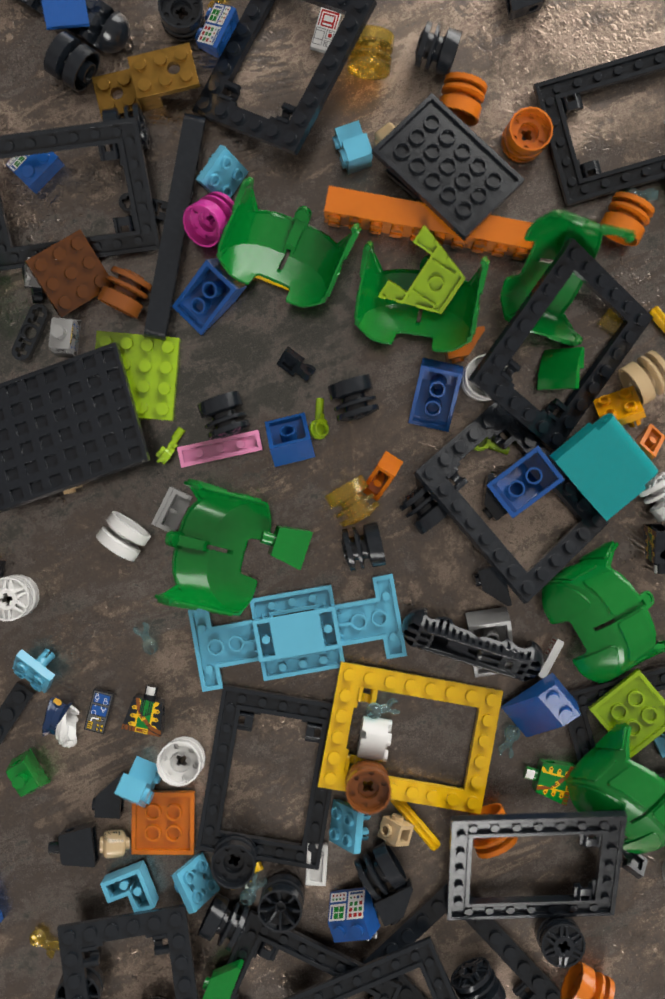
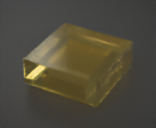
M608 308L597 324L613 336L623 323V320Z

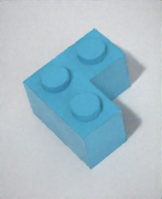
M359 120L335 128V136L332 137L335 149H339V160L342 169L346 168L349 175L372 167V148L367 134H363Z
M136 756L129 774L123 773L114 794L145 808L146 804H150L153 799L154 792L152 791L155 784H159L162 779L158 774L157 765Z
M144 860L106 874L100 883L107 903L128 896L134 912L155 908L159 899Z

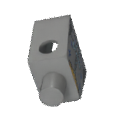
M52 317L48 345L56 357L72 358L78 356L82 320Z

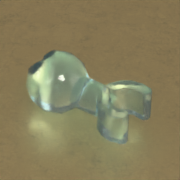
M630 188L626 191L647 200L658 199V190H655V188H649L645 191Z
M142 623L144 626L143 632H140L138 627H134V633L140 635L143 640V651L148 655L155 654L158 650V642L150 637L148 623Z
M392 698L387 704L383 705L379 703L369 704L366 708L367 716L371 719H378L382 713L386 712L399 714L400 711L398 709L392 710L389 708L392 704L398 703V700Z
M509 725L504 731L506 740L499 747V755H502L503 751L509 748V757L512 758L514 756L512 746L514 741L520 738L521 734L517 726Z
M258 872L254 873L253 883L249 889H244L240 894V901L243 905H252L256 900L255 893L258 888L263 887L267 883V879L264 878L262 882L256 884Z

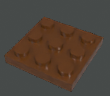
M81 229L24 261L60 317L65 316L98 296L102 286L110 288L114 286L107 280L108 273Z

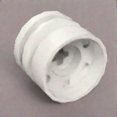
M661 472L644 485L646 489L639 494L640 497H645L643 501L645 504L656 502L651 507L650 512L657 522L665 521V472Z
M22 574L0 578V620L14 621L32 613L40 599L36 583L30 577ZM12 596V601H7V597Z
M187 736L177 737L160 751L156 763L158 774L169 785L178 787L188 785L196 779L203 769L206 759L205 751L200 742L194 738ZM185 755L187 759L181 763L179 760Z

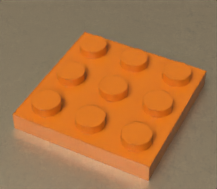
M153 790V799L150 804H146L145 808L132 803L131 855H194L195 790Z

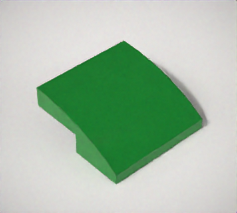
M585 347L544 350L539 368L537 390L579 389L580 369H584Z

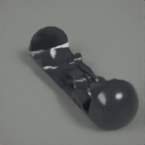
M20 0L43 14L40 0ZM85 0L90 26L66 29L104 53L121 51L127 45L130 38V24L125 15L120 11H114L112 7L101 0Z
M425 607L411 610L403 620V637L413 648L417 647L426 652L520 681H528L535 678L543 668L544 657L542 649L532 640L527 642L525 648H521L509 639L497 641L489 637H476L469 630L455 626L452 619L448 617L429 618L427 616L428 609ZM507 661L514 662L511 669L504 667Z

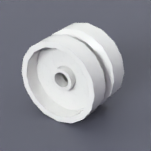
M113 511L106 520L109 527H101L96 538L113 553L134 562L141 552L138 546H145L151 535L132 519Z

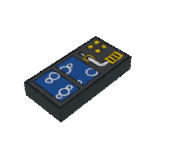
M94 688L84 726L85 730L100 734L106 732L115 696L114 692Z

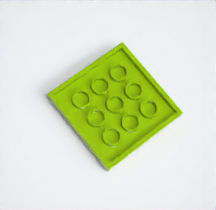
M97 331L95 349L114 342L119 345L138 417L174 421L181 339L166 337V340L145 337L141 334Z

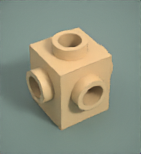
M393 813L392 816H383L377 836L385 840V844L392 847L409 846L414 825L405 821L404 817L400 814Z

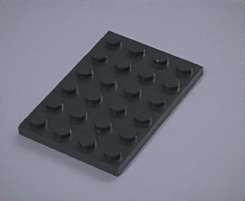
M433 93L384 137L371 152L463 240L468 238L525 180Z

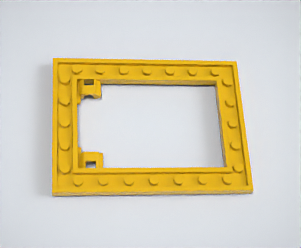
M340 661L317 786L346 792L345 781L350 764L365 760L357 757V755L348 754L349 749L346 748L354 708H357L358 702L376 705L378 690L477 707L463 788L389 776L392 790L390 799L481 814L503 690ZM364 688L371 689L370 694L363 693ZM371 780L370 782L364 781V786L367 784L371 786Z

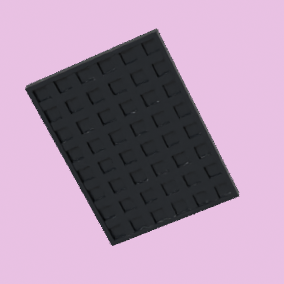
M116 342L0 383V513L150 461L120 348Z

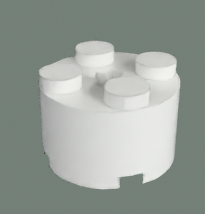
M372 716L362 717L357 757L387 762L388 750L386 748L391 745L392 733L388 732H391L392 720Z

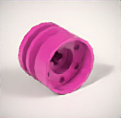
M213 191L188 206L183 213L182 220L188 237L202 247H211L220 242L224 227L232 215L234 201L222 192Z

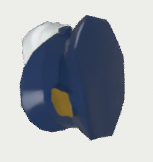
M58 696L51 698L42 725V736L53 734L62 747L67 748L74 747L77 743L76 723L79 720L77 715L80 712L72 706V702L65 704L62 703Z

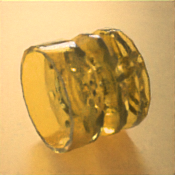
M366 25L348 58L347 71L355 77L367 80H381L390 76V65L392 62L390 55L393 53L394 34L380 26Z
M362 474L325 496L331 508L342 507V510L336 515L337 518L344 514L348 517L340 522L342 527L356 524L371 515L380 505L378 501L370 505L367 501L374 497L373 493L363 496L362 492L368 487V484Z

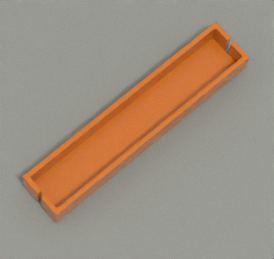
M334 186L328 187L324 222L328 223L331 227H340L342 225L348 226V229L351 230L354 224L359 223V227L369 230L371 234L380 235L381 233H386L392 238L399 239L403 236L413 241L423 225H425L441 246L447 244L451 245V248L458 250L469 248L474 253L486 251L491 252L496 257L508 255L518 261L528 258L534 241L524 240L525 233L533 222L490 215L468 238L463 240L422 202Z

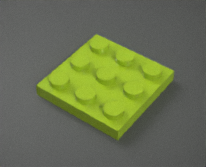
M638 668L588 707L608 732L616 724L626 723L632 727L629 737L630 758L665 732V699Z

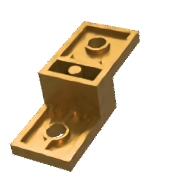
M189 42L127 57L129 69L92 77L101 118L102 110L115 107L118 109L121 117L124 116L125 105L129 106L131 114H133L132 104L135 103L140 105L142 112L163 107L161 96L200 87ZM177 65L180 67V70L177 74H170L169 68ZM114 91H123L122 97L120 99L112 98Z

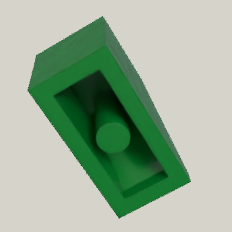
M239 959L215 969L211 978L207 976L202 987L205 990L202 999H230L244 960Z

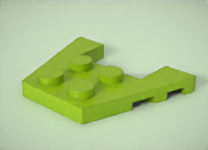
M423 225L413 243L430 253V257L407 291L388 279L378 297L442 314L466 277L427 226Z

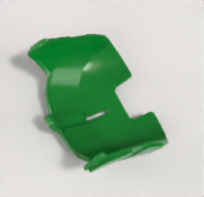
M249 176L241 184L232 207V215L224 227L216 255L220 263L232 278L243 284L248 285L255 276H262L287 287L289 293L285 301L292 305L311 307L325 303L332 293L342 269V264L349 255L362 229L359 227L360 224H354L351 228L352 232L336 243L329 235L309 225L312 212L307 206H300L295 212L294 218L278 212L258 209L253 190L254 178ZM287 250H291L283 269H278Z
M553 210L540 216L525 233L524 240L534 241V244L520 274L506 277L500 296L504 319L507 322L512 319L552 263L540 261V258L554 260L569 238L575 239L595 259L601 246L603 235L619 236L625 238L627 243H630L636 238L635 231L607 224H598L596 221L565 210ZM572 273L530 333L546 336L551 340L570 346L581 345L583 338L575 332L565 315V311L571 305L584 283L574 273Z
M368 241L363 248L361 281L356 295L354 312L355 325L371 340L387 345L393 343L398 333L430 337L433 339L432 351L452 352L467 345L472 341L473 335L476 332L480 295L483 293L490 260L487 259L488 256H484L481 259V267L470 281L464 280L442 314L423 309L421 321L417 322L419 308L404 303H397L389 299H382L378 295L388 279L407 291L430 255H425L422 258L420 270L391 269L383 271L374 252V244L372 241Z
M188 479V481H184V485L191 489L197 500L188 508L179 530H171L165 536L166 545L174 547L172 574L176 585L162 594H155L157 602L168 606L192 610L199 608L214 614L240 616L251 602L257 586L256 579L241 573L247 542L250 539L260 540L263 531L270 532L271 514L269 504L256 497L227 492V489L202 481ZM207 545H212L228 550L227 553H223L207 549Z
M614 541L600 545L581 557L575 564L563 568L542 588V605L551 624L570 622L586 648V653L572 660L574 665L584 677L599 684L609 682L643 661L665 652V640L659 641L656 644V630L648 611L654 604L653 594L650 591L638 594L632 584L622 574L611 568L614 551L619 546L618 542ZM613 618L615 619L612 624L595 631V627Z
M626 723L616 724L577 763L570 772L566 783L571 801L578 812L625 810L628 816L625 832L627 838L624 839L623 850L634 854L653 852L665 846V777L662 779L646 767L630 760L629 737L632 727ZM646 810H648L645 815L641 816L640 818H638V819H636V820H634V821H632V822H629V821H631V820L637 818L638 816L642 815Z

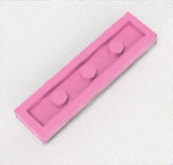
M259 430L177 447L181 468L263 450Z

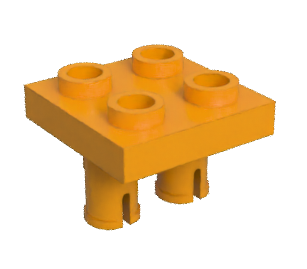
M634 386L603 395L593 401L599 419L608 413H612L621 425L628 424L629 427H635L634 421L639 426L641 419L646 417Z

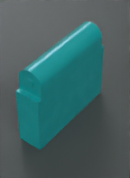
M612 413L602 416L593 425L590 422L550 455L553 461L606 521L646 489L644 485L658 473V468Z

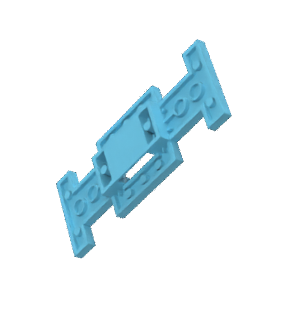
M393 574L372 577L375 591L374 598L335 604L331 584L252 598L250 607L253 619L216 626L212 624L210 612L199 608L197 610L189 609L188 615L202 692L223 689L220 669L222 667L259 661L264 681L339 668L340 661L345 662L342 646L383 639L386 659L407 656Z

